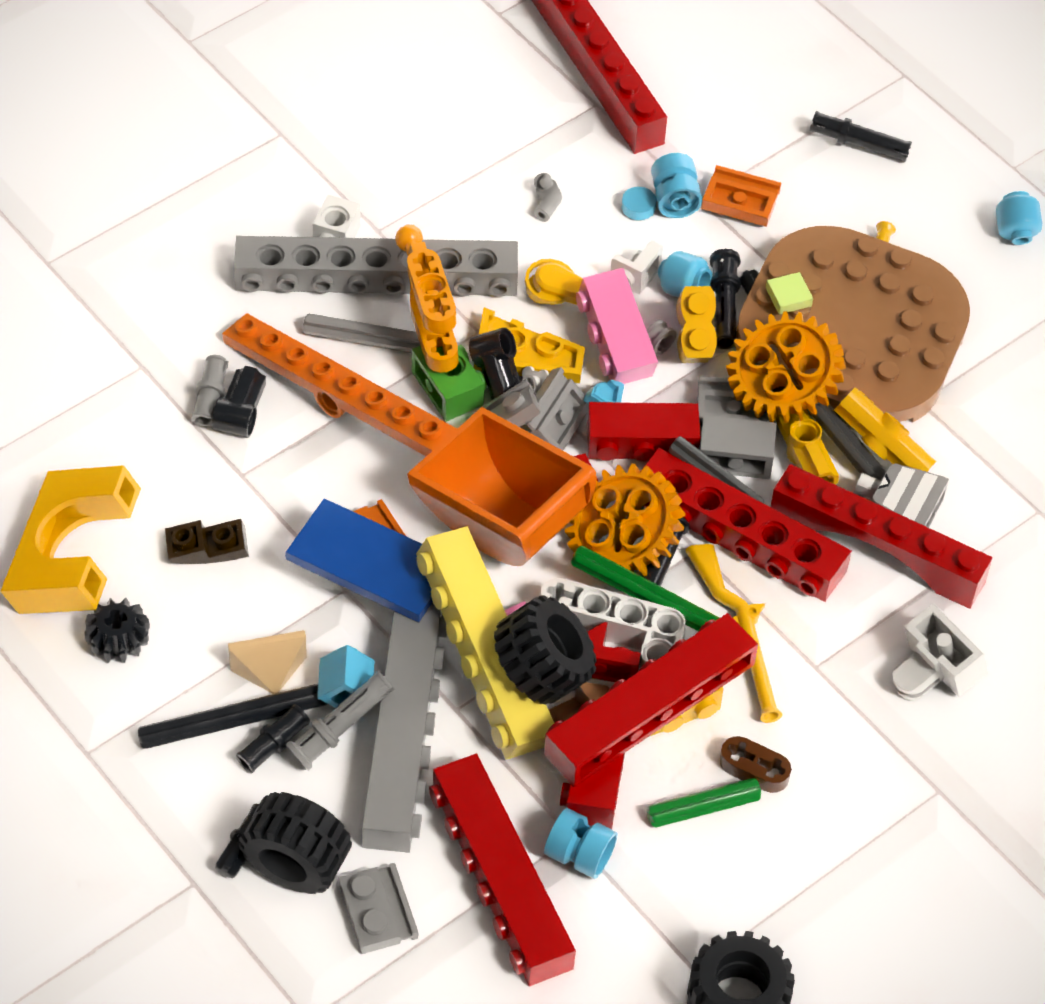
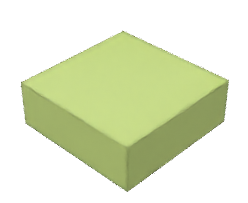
M800 272L767 280L766 290L778 314H783L784 311L791 312L812 307L813 297Z

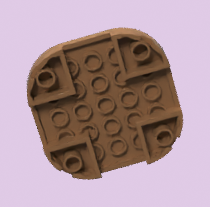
M812 226L797 230L782 238L769 252L742 306L736 339L746 340L743 332L744 328L753 332L757 330L755 320L757 319L764 325L769 323V314H772L776 321L781 320L782 314H778L766 290L767 280L800 272L813 297L812 307L787 312L789 319L794 320L797 313L802 312L804 322L815 316L818 326L824 323L828 324L829 332L836 333L838 344L842 345L844 353L842 357L844 358L846 369L841 370L844 382L835 383L839 392L837 395L826 394L829 404L833 409L856 387L872 400L880 410L888 412L899 422L910 419L913 423L925 416L933 408L940 396L960 346H962L968 327L970 304L959 280L946 267L927 256L849 228ZM799 342L789 343L786 347H794ZM774 344L769 345L776 353L779 365L782 364L786 368L795 387L798 390L803 389L796 381L793 370L788 369L777 347ZM760 360L755 365H763L768 360ZM811 368L806 370L804 373L811 374L817 371L818 369ZM779 386L772 390V392L783 391L786 387Z

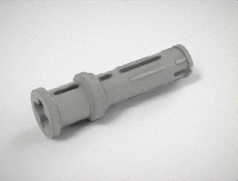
M378 670L366 683L353 692L325 718L321 719L319 717L317 720L315 718L311 722V728L296 741H288L285 745L309 771L313 767L312 762L329 747L334 749L338 746L337 743L340 741L338 737L391 691H394V687Z

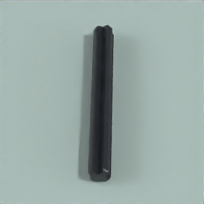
M317 683L140 726L137 730L138 739L141 747L148 749L279 717L285 714L294 704L303 710L327 705V703L317 698Z

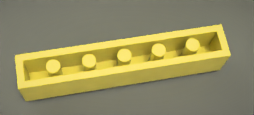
M468 526L427 537L416 553L417 566L420 573L426 576L432 589L431 597L434 606L442 612L446 622L447 636L450 642L455 644L461 656L463 673L468 679H471L476 691L477 705L480 711L486 714L491 725V736L495 746L501 749L505 760L544 748L545 734L554 724L547 705L540 704L537 700L529 699L525 693H521L516 688V685L510 681L498 660L499 656L494 645L496 643L494 631L497 630V624L507 615Z

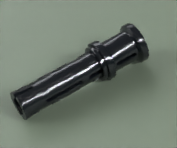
M725 248L715 250L709 257L710 266L713 268L710 285L716 293V311L714 315L717 335L716 347L731 349L735 347L734 340L736 339V293L741 288V280L737 276V268L741 264V257L737 251Z

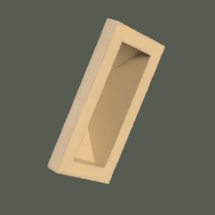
M305 630L228 643L231 671L271 694L279 693L307 658Z

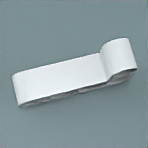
M563 578L549 579L541 587V595H545L548 598L550 596L556 598L560 604L564 603L568 606L570 611L575 613L582 625L585 626L587 632L604 622H608L606 642L641 651L639 669L651 659L657 660L668 653L669 649L684 637L685 618L680 611L674 608Z

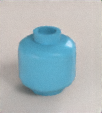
M1010 192L1004 195L1002 200L996 205L998 233L1002 238L1012 240V243L1015 245H1024L1030 243L1033 237L1041 232L1043 222L1040 203L1035 197L1030 196L1028 192Z
M676 251L661 262L658 268V277L663 291L668 295L678 298L685 286H711L712 272L707 261L702 257L683 251Z

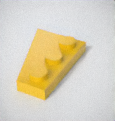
M483 308L479 334L503 327L511 331L516 342V355L513 359L519 376H522V371L527 366H532L535 371L547 370L549 373L553 369L562 367L564 370L563 375L567 380L572 379L574 383L581 382L585 355L584 346L548 332L536 333L524 328L525 323L513 318L508 322L496 317L495 311ZM474 364L473 368L475 370L482 371L481 367Z

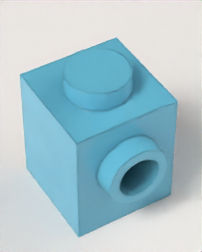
M349 645L340 647L320 658L317 698L337 708L374 675L375 660Z

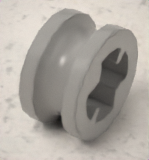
M664 320L655 321L647 328V333L656 356L665 353L672 346L677 336V332L673 328H667L668 325Z

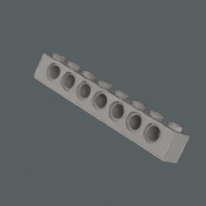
M236 235L234 257L235 291L410 294V280L407 267L408 256L405 251L397 246L393 238ZM423 239L427 249L433 250L438 254L452 295L517 296L518 241Z

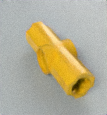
M856 387L835 408L834 411L862 436L861 440L883 460L887 459L892 464L896 463L926 472L937 462L909 436L910 432L888 412L880 410L872 400Z
M807 410L803 411L804 418L802 421L794 413L790 415L788 423H785L783 416L778 414L775 422L787 444L786 455L789 461L797 465L798 468L835 485L838 484L839 474L821 440L822 428L818 422L811 419Z

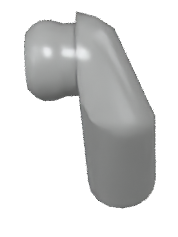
M543 172L534 178L536 193L541 201L534 210V215L538 220L547 222L562 202L563 196L556 181L551 178L550 174Z

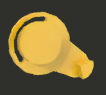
M549 258L540 259L532 263L526 271L524 282L527 295L536 303L555 305L568 302L577 305L576 292H579L583 278L575 274L562 261ZM538 267L536 269L535 274L529 278V274L532 272V270Z

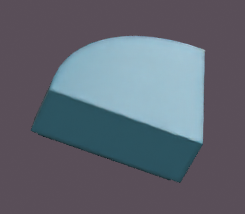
M616 380L598 383L587 391L583 401L588 404L589 402H621L625 384Z

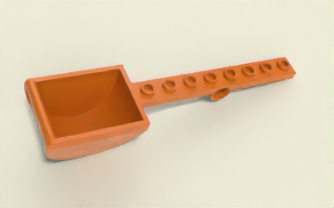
M248 313L222 333L226 345L314 393L316 402L329 416L339 418L347 412L426 456L407 473L409 484L414 492L451 530L468 526L477 549L502 563L517 567L526 564L575 518L592 499L597 481L596 471L592 466L484 407L476 411L460 427L455 428Z

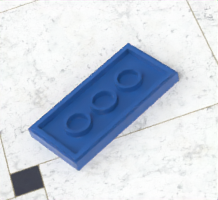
M325 498L285 552L287 561L418 623L433 603L431 597L432 589L426 576L420 573L416 561V553L422 543Z

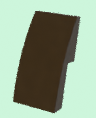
M241 518L205 527L200 519L165 528L167 553L170 563L209 564L249 557L246 528Z

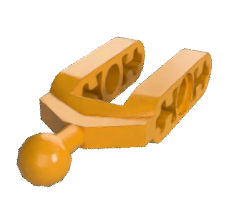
M406 224L396 232L395 241L397 246L405 251L408 256L407 267L410 280L411 317L427 366L435 372H449L456 368L459 363L458 345L452 330L457 324L456 306L438 254L433 250L427 249L425 242H423V234L417 226ZM442 346L444 356H440L437 352V347Z

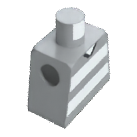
M895 463L889 466L882 481L862 473L854 493L930 528L944 501L950 478Z

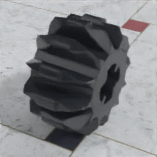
M110 597L107 606L98 604L93 614H87L85 620L86 631H84L85 641L88 642V645H91V651L95 656L104 654V658L108 663L115 656L120 657L125 663L129 653L139 657L141 646L148 645L149 618L143 614L140 604L130 606V601H128L127 597L120 603H115Z

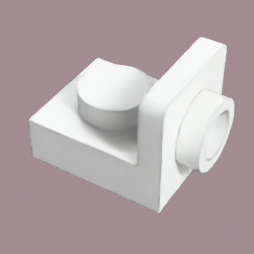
M650 240L642 251L638 250L634 254L631 261L616 254L611 259V270L624 268L632 292L641 295L658 273V268L662 262L663 245Z

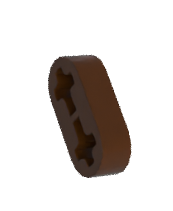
M741 736L730 737L722 744L719 758L720 766L729 775L742 781L751 778L757 779L761 790L769 793H778L788 786L792 768L789 760L782 754ZM738 751L744 753V757H740L738 761L731 758ZM773 768L778 769L779 774H775L773 778L767 776V772L772 771Z

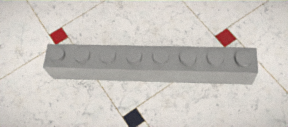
M433 603L419 623L394 611L384 677L395 690L384 697L380 703L362 826V848L410 853L412 838H420L422 814H416L417 803L424 804L427 780H422L420 777L421 770H429L431 746H426L425 740L426 735H434L436 713L429 712L430 703H438L440 680L434 679L435 669L442 670L445 650V647L438 646L439 637L447 638L445 619L441 610H438Z

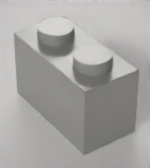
M704 415L699 450L734 476L770 479L774 460L777 423L759 419L729 418L723 415Z

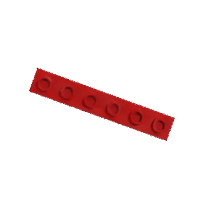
M658 448L645 466H649L654 474L659 471L666 481L669 480L676 489L675 492L682 499V503L678 506L685 512L683 518L690 524V530L701 535L706 541L722 546L733 552L739 559L759 566L772 577L783 579L799 588L804 594L816 597L823 602L827 601L847 573L852 550L695 466L676 458L661 448ZM650 502L644 504L643 507L647 508Z

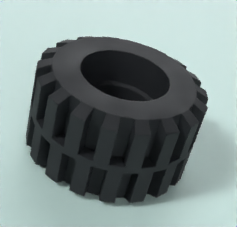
M545 595L535 597L502 619L496 626L497 630L494 631L496 643L494 645L499 656L498 660L510 681L516 685V688L521 693H525L533 701L537 700L540 704L545 705L555 703L589 681L592 675L595 674L596 654L593 651L594 645L585 626L582 625L576 614L570 611L568 606L564 603L560 604L556 598L551 596L548 598Z
M273 792L269 796L265 795L239 839V847L246 860L269 880L296 892L316 894L323 893L329 889L352 847V841L350 840V833L345 829L343 823L321 805L299 795L287 792Z
M736 930L728 931L725 939L718 934L711 938L710 946L704 943L699 949L698 957H694L687 989V1004H791L795 975L791 973L792 964L790 959H782L784 950L779 945L772 948L769 945L771 939L764 935L759 940L753 938L754 932L745 931L744 936H737ZM732 977L745 978L756 984L762 994L749 1000L736 999L726 994L719 986V983Z

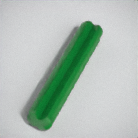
M754 778L650 804L647 808V816L651 826L657 828L759 801L762 794L761 787L757 779Z

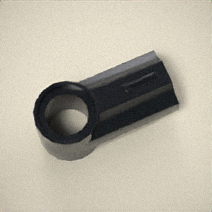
M503 327L470 338L469 353L471 359L476 366L482 368L491 400H494L520 383L513 359L516 355V342L509 329Z
M244 366V368L236 369L225 398H219L216 403L212 418V429L248 438L251 436L256 422L257 406L266 386V376L261 374L257 368Z

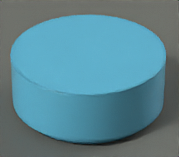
M632 187L623 194L622 211L630 219L646 220L655 213L656 196L648 188Z

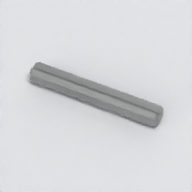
M311 313L305 316L303 322V332L309 335L412 352L413 348L420 346L415 331Z

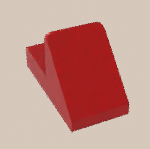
M604 622L588 631V635L594 645L593 651L596 654L597 660L595 663L596 671L592 675V679L614 683L621 679L627 680L638 673L641 653L624 647H606L608 622Z

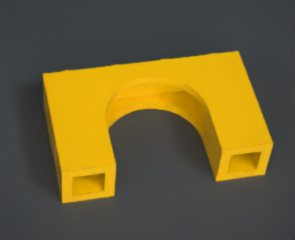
M124 465L47 472L0 590L18 614L97 609L107 578L90 556L54 558V554L61 541L71 531L85 523L131 517L141 487Z

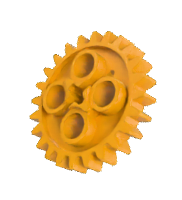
M784 311L781 320L776 321L775 317L769 314L768 324L764 325L757 319L755 320L757 330L753 332L746 328L743 329L745 341L740 339L734 340L737 351L728 352L731 362L726 365L728 375L730 376L728 382L730 388L734 389L733 393L736 401L742 400L745 411L754 407L753 410L756 418H760L767 412L769 421L774 422L777 415L780 414L783 416L784 422L788 423L790 415L795 413L798 419L802 421L804 410L808 409L812 414L816 415L817 409L815 404L819 402L822 405L828 406L829 401L826 394L837 395L839 393L835 383L844 382L841 370L846 369L845 361L842 357L844 356L842 345L838 344L836 333L829 332L828 324L824 323L818 326L815 316L804 322L802 312H798L794 320H790L787 311ZM799 342L794 347H786L789 343ZM774 344L777 347L788 369L793 370L796 381L803 389L798 390L795 387L786 368L782 364L779 365L777 355L769 345ZM760 360H768L763 365H755ZM811 368L818 369L817 371L811 374L804 373L806 370ZM779 386L786 387L783 391L772 392V390Z
M632 463L626 473L619 464L616 466L615 475L611 476L605 469L602 470L603 480L600 482L596 481L591 501L570 521L572 526L564 529L571 539L567 542V545L573 552H576L579 546H584L632 572L639 570L645 577L647 576V565L651 563L654 567L660 568L658 557L660 555L669 558L672 556L666 548L668 544L679 545L680 541L673 533L684 530V526L677 519L684 517L685 512L678 506L682 503V499L675 492L676 489L669 480L666 481L659 471L654 474L649 466H645L640 472L638 467ZM615 501L611 507L606 508L610 502ZM650 502V505L647 508L641 510L644 504ZM608 535L605 541L599 543L603 536ZM644 536L640 543L633 545L638 538Z

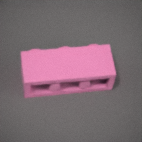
M624 268L583 277L579 292H576V302L580 312L586 313L589 322L587 325L589 339L592 344H597L601 354L599 355V365L603 375L609 376L610 380H616L623 384L653 377L658 360Z

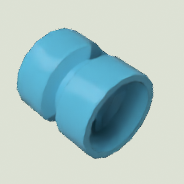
M669 153L658 158L651 167V175L661 214L670 218H684L698 211L702 205V195L693 159L683 153Z
M565 808L550 831L545 844L544 854L562 864L572 861L574 862L575 870L593 879H597L612 855L618 833L598 822L590 826L588 825L587 817L569 808Z

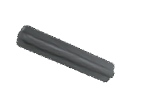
M819 402L815 404L817 409L816 415L807 409L809 414L818 422L860 474L864 473L882 481L886 470L830 404L828 406L822 405Z
M677 437L669 447V453L676 458L695 466L764 503L763 497L683 437Z

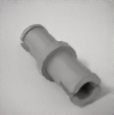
M214 354L206 357L202 380L196 386L195 393L198 397L191 420L195 421L194 424L200 427L212 426L216 403L219 398H224L225 388L223 382L229 361H225L226 358L221 355Z

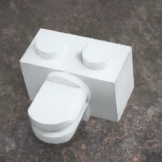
M934 603L904 626L908 645L915 653L893 670L892 675L897 693L905 700L915 701L941 680L960 697L988 674L985 654Z

